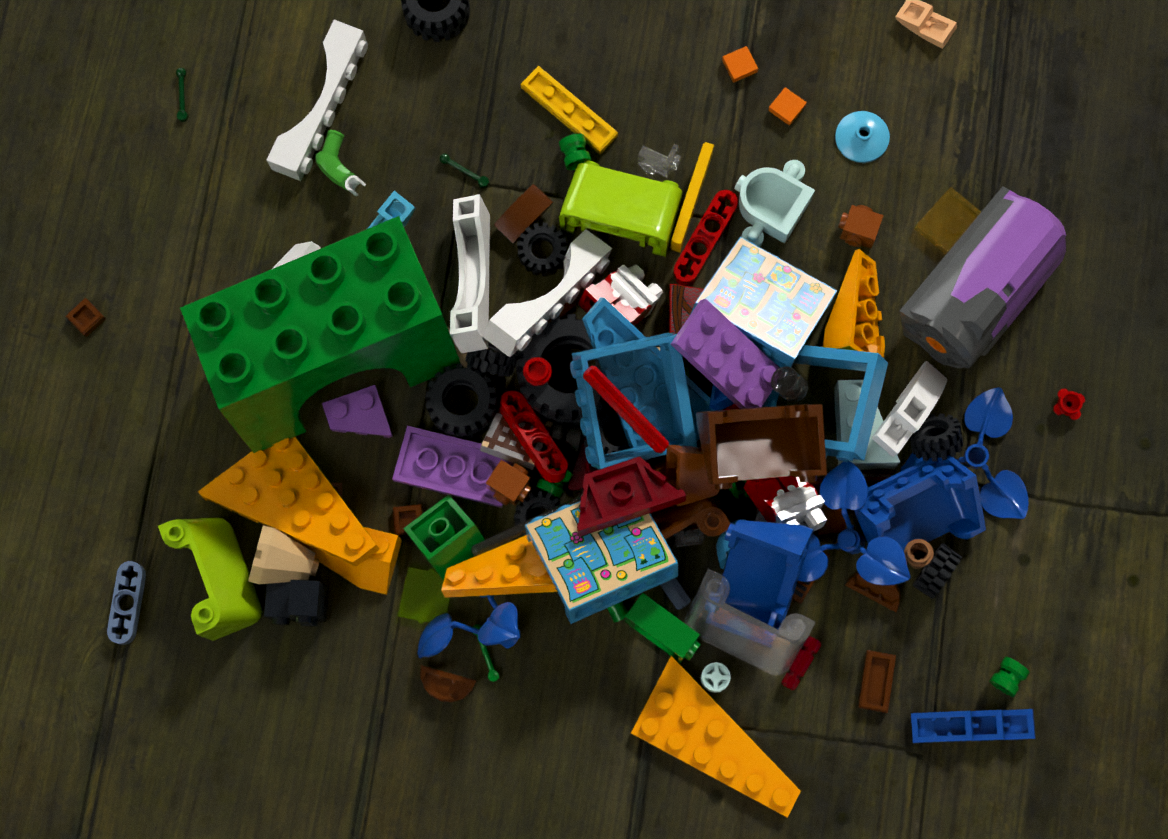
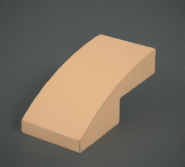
M906 0L896 15V20L910 31L942 49L957 29V22L933 12L932 5L920 0Z

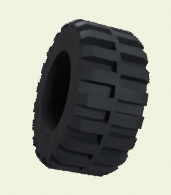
M567 314L568 319H560V316L556 319L551 318L552 322L548 323L539 335L534 334L530 343L523 351H518L519 358L516 360V371L521 394L535 413H540L541 418L547 421L555 420L557 425L565 426V422L573 423V426H579L583 415L581 407L576 402L575 393L556 391L548 383L541 386L531 385L525 380L523 375L524 365L531 358L541 357L547 360L552 354L565 348H577L583 351L593 349L583 320L576 319V314ZM594 359L596 367L601 371L597 359ZM592 387L597 415L604 410L609 411L610 405Z

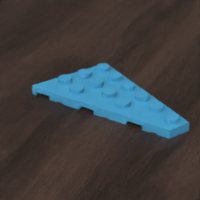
M602 297L582 318L593 349L646 338L615 307ZM654 346L597 359L602 373L667 440L675 438L660 350ZM686 376L697 442L699 440L696 412L715 410L709 407L710 397ZM618 414L630 449L648 445Z

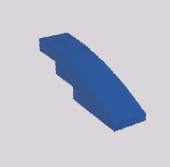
M1033 709L911 713L913 743L1036 739Z

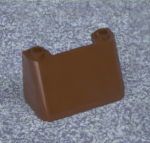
M822 404L696 412L697 428L708 483L715 484V489L733 488L732 483L741 480L792 476L799 477L800 482L817 481V476L827 475Z
M710 498L683 506L673 505L650 513L665 540L689 526L692 532L700 530L703 534L712 537L727 531L730 525L724 512Z

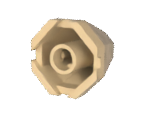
M263 525L248 582L271 584L290 582V580H309L310 576H316L320 560L314 559L315 552L277 529Z

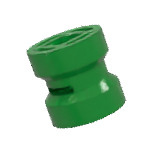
M572 134L559 141L560 150L565 154L564 163L567 170H576L578 164L584 163L586 160L592 161L590 153L585 149L587 143L583 134Z
M567 470L565 478L557 483L548 482L544 478H540L535 488L543 491L544 494H547V492L551 493L553 497H557L560 500L564 493V484L570 482L573 474Z
M1005 656L1000 663L1001 669L998 673L992 675L989 682L1006 695L1015 697L1019 691L1018 685L1021 681L1027 679L1030 671L1016 660Z

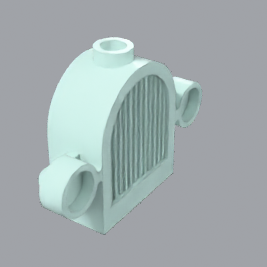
M798 160L788 161L784 165L783 172L775 168L766 167L751 172L747 177L742 175L734 188L740 192L739 210L743 218L753 225L743 231L742 238L761 247L764 239L763 232L784 244L786 243L812 201L815 192L814 189L801 182L805 174V167L802 162Z

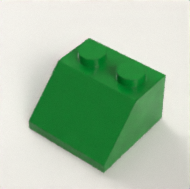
M449 494L403 528L442 580L445 578L447 568L472 558L488 545L476 525Z

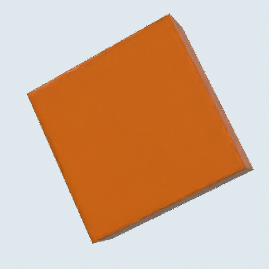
M747 46L722 56V61L733 83L758 72V67Z
M785 87L769 106L768 111L790 126L806 107L807 102Z

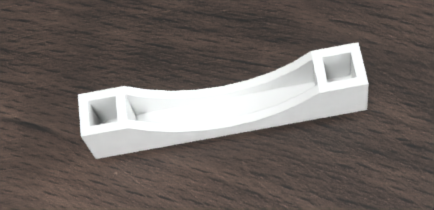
M333 20L323 41L327 59V73L320 98L312 111L299 124L277 137L267 158V162L272 170L299 181L302 180L304 174H308L311 170L312 157L316 150H320L324 141L323 134L326 128L330 127L334 121L336 106L338 103L341 104L346 95V85L349 80L352 81L357 71L356 64L360 57H364L368 48V42L363 30L337 20Z
M480 194L453 199V224L458 249L459 286L455 305L450 311V336L461 354L488 349V341L483 338L489 322L490 214Z
M585 229L568 248L563 261V279L558 286L535 300L506 304L489 320L483 338L509 357L518 349L523 351L530 343L534 334L539 335L545 329L550 318L556 319L559 316L566 302L571 304L578 296L582 287L586 289L592 283L597 272L602 274L610 263L608 256L612 248Z

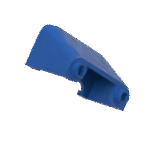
M949 455L943 461L942 458H937L935 462H932V458H929L928 461L923 460L869 487L868 498L864 507L854 511L868 544L874 538L889 537L897 541L903 551L906 545L915 539H923L930 542L948 532L961 539H970L986 530L977 476Z
M738 520L736 524L730 523L725 535V540L729 541L728 548H730L720 586L717 592L711 591L708 597L706 607L710 610L707 620L773 645L789 610L814 529L804 525Z

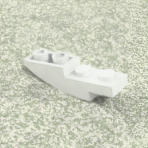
M924 362L896 400L897 404L872 436V439L892 457L897 455L911 435L918 431L927 419L945 388L947 378L929 362Z

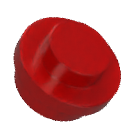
M531 358L523 368L525 380L534 386L546 384L552 375L551 365L544 358Z

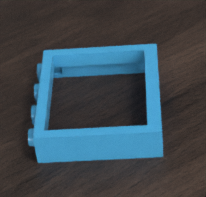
M665 333L572 353L573 361L570 363V369L573 378H576L578 390L575 391V398L578 406L582 409L583 418L580 419L582 433L587 438L588 447L585 448V454L588 463L592 467L600 470L639 456L646 460L666 455L667 448L660 454L655 452L649 445L604 455L592 386L583 378V373L589 368L588 361L654 346H660L675 438L668 440L669 445L697 447L683 357L671 345L677 334Z
M804 345L794 363L866 371L848 443L825 439L826 458L827 455L835 456L836 459L847 463L848 461H853V459L864 461L888 362L879 353ZM784 373L762 407L777 405Z

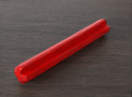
M596 366L587 368L583 373V378L655 452L663 453L669 446V441Z

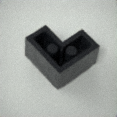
M290 580V583L267 584L264 617L271 619L274 625H289L290 621H295V623H301V626L318 627V622H326L329 588L320 581Z

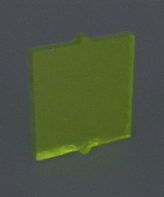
M408 567L398 617L418 620L420 624H423L424 622H430L441 614L447 613L450 598H445L441 591L444 579L442 580L433 569L426 571Z

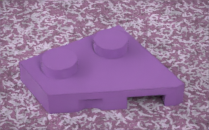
M375 385L322 403L332 431L354 432L360 435H380L386 438L393 437Z

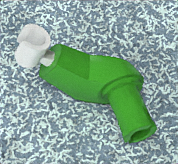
M328 130L323 149L316 154V164L333 183L351 192L354 196H358L359 194L355 192V188L359 184L365 187L366 184L348 170L338 157L344 135L335 130Z

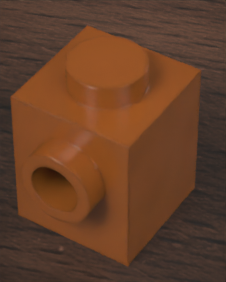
M851 205L849 213L843 212L838 228L843 229L840 239L845 240L847 244L854 247L864 246L871 249L883 215L873 212L871 208L864 205Z
M500 460L485 483L486 488L494 493L492 497L505 506L508 503L516 506L519 500L524 502L532 490L529 486L531 483L530 477L527 476L529 472L516 463L511 466L503 460Z

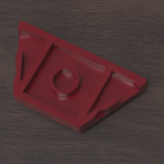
M640 456L585 474L579 523L577 524L578 536L581 537L685 502L686 494L682 489L677 490L669 484L663 474L653 470L650 464Z

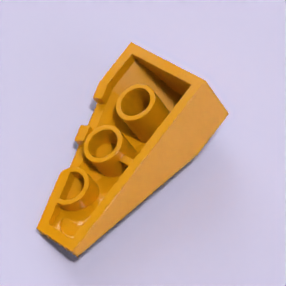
M860 249L855 250L825 327L822 347L879 353L884 358L885 340L884 336H879L878 321L882 320V313L877 310L875 296L879 294L876 262Z
M364 527L379 547V550L358 566H354L314 546H308L297 541L316 553L314 559L320 560V563L358 588L384 595L388 593L402 543L398 535Z

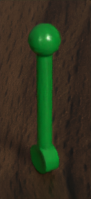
M480 624L473 625L477 629L482 627ZM479 642L489 670L488 678L490 681L495 682L499 679L500 675L493 667L486 645Z

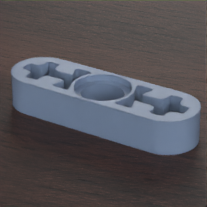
M133 561L124 562L117 570L107 628L109 639L120 645L129 644L136 637L146 579V571L143 566ZM132 568L138 573L137 577L132 578L130 585L136 588V592L127 589L122 590L123 585L129 587L130 580L125 577V573L131 572ZM125 595H131L134 599V605L128 611H123L119 606L121 598ZM118 614L127 617L131 616V620H124V628L128 629V634L122 635L121 639L120 635L115 633L116 628H121L123 619L117 618Z

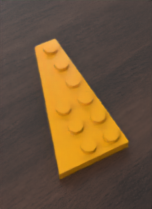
M671 656L631 734L788 818L801 791Z

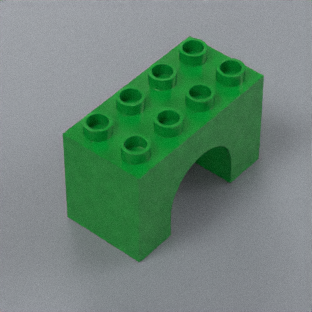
M399 216L180 307L218 409L253 453L268 449L273 444L286 438L291 439L307 432L299 414V409L315 392L338 379L365 370L390 368L401 371L406 377L409 386L413 387L434 378V375L438 372L443 374L445 372L444 368L447 366L454 369L456 364H461L442 312Z

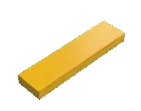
M537 66L520 84L527 94L572 132L583 134L586 143L600 155L618 137V132L540 66Z
M703 143L671 239L670 248L673 251L681 252L712 159L714 144Z

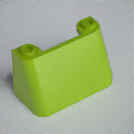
M586 160L584 163L577 165L559 215L560 230L574 233L575 227L581 226V231L588 228L640 241L639 246L645 247V244L648 243V245L653 247L652 254L666 257L683 192L678 187L679 185L673 181L664 180L660 182L600 167L598 163Z
M222 518L171 520L158 526L166 545L174 549L189 548L192 550L209 598L197 603L192 609L191 619L197 635L214 641L259 621L262 615V606L254 584L248 582L250 574L230 523Z

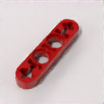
M721 190L714 196L675 263L673 275L675 281L680 285L687 286L696 281L735 214L738 198L732 191ZM727 198L730 200V206L725 207L721 216L718 214L721 206L720 201H725ZM709 220H715L719 223L720 229L714 233L708 232L704 227L705 223ZM695 243H703L707 251L705 254L698 256L692 252L691 247ZM690 259L693 261L690 270L692 276L687 274L684 278L681 276L680 268L685 269Z
M517 391L505 392L501 397L499 410L541 476L546 481L552 483L562 481L566 476L568 468L566 458L524 396ZM527 421L530 422L534 426V428L531 430H524L519 426V423ZM541 442L544 443L548 449L545 451H537L533 448V444Z

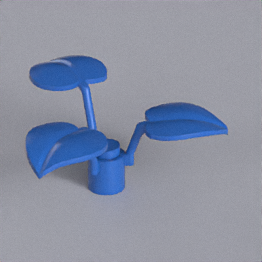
M997 387L983 392L968 405L964 415L965 426L970 431L980 433L977 444L969 446L964 453V457L956 460L960 463L965 462L972 469H983L987 479L990 481L980 491L981 504L987 513L998 518L1024 519L1027 515L1029 502L1027 490L1022 479L1009 470L999 472L994 479L986 464L989 459V452L983 446L984 435L986 434L990 438L1001 437L1009 431L1013 422L1011 407L1002 388ZM912 452L906 463L902 466L901 471L923 461V458L918 459L916 454Z
M850 461L848 463L842 462L822 480L820 495L828 508L832 510L842 508V515L847 529L840 532L837 539L838 543L820 546L818 537L814 534L812 535L798 581L812 582L821 578L828 567V557L823 551L831 549H842L850 554H858L860 552L864 554L858 559L856 569L859 575L869 583L889 586L910 580L911 575L908 570L905 553L897 541L889 537H877L869 542L867 550L864 548L865 539L862 534L854 530V525L851 523L847 509L857 511L864 507L868 498V486L862 472L856 465Z
M488 595L487 599L494 610L480 629L456 621L451 622L452 617L448 613L435 617L425 627L419 639V658L432 657L444 650L452 638L454 628L478 634V640L483 645L501 644L505 648L512 647L520 638L516 606L511 602L498 606L494 595Z

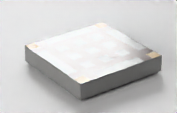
M498 409L481 444L480 451L533 470L535 467L534 463ZM538 417L550 434L553 422ZM523 421L519 423V426L524 430L534 428L530 422ZM537 442L533 444V448L537 451H542L545 444Z

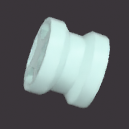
M715 662L710 663L704 668L700 678L701 684L708 692L719 693L729 685L731 676L725 665Z

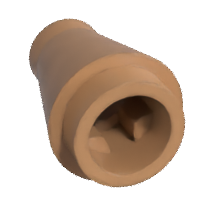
M923 539L910 541L904 550L907 562L915 569H921L928 565L934 555L932 546ZM919 555L922 558L917 560L914 559V556Z

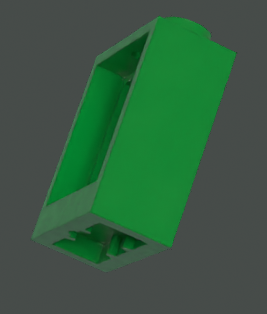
M644 593L640 595L625 616L626 624L679 663L684 658L690 661L701 645L697 642L700 636L699 633Z

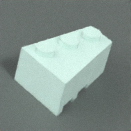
M838 380L834 387L837 441L847 443L849 441L864 380ZM878 407L865 460L853 459V461H850L860 470L895 469L900 463L897 455L892 457L872 439V436L883 423Z

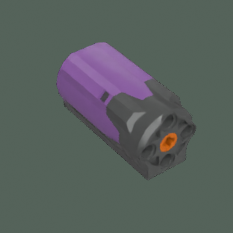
M1002 186L901 308L900 317L904 336L920 345L933 359L943 365L954 368L972 367L980 356H986L1063 261L1066 253V232L1062 223L1039 203L1019 196Z

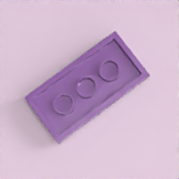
M707 299L699 301L671 342V345L740 409L762 407L784 373Z
M407 426L392 478L394 482L449 494L491 506L503 507V504L492 497L494 493L487 489L485 484L500 460L503 459L480 451L481 443ZM503 460L511 466L514 465V463Z

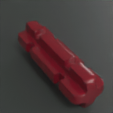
M809 636L803 644V650L801 649L788 669L790 672L786 673L781 682L789 690L793 691L800 683L799 678L804 676L814 659L813 655L817 654L821 647V642L814 637Z

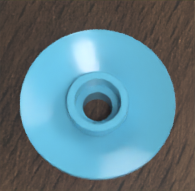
M857 111L845 116L838 124L835 133V141L839 151L847 159L858 163H868L880 158L886 151L890 140L886 123L876 114L867 111ZM865 130L868 132L869 135L865 137L861 136L859 134V131Z

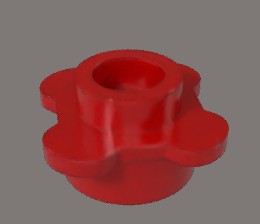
M1067 389L1059 390L1057 393L1058 402L1053 407L1054 413L1056 415H1067L1072 420L1080 418V409L1085 402V397L1081 393L1068 391ZM1067 402L1072 404L1071 407L1067 406Z

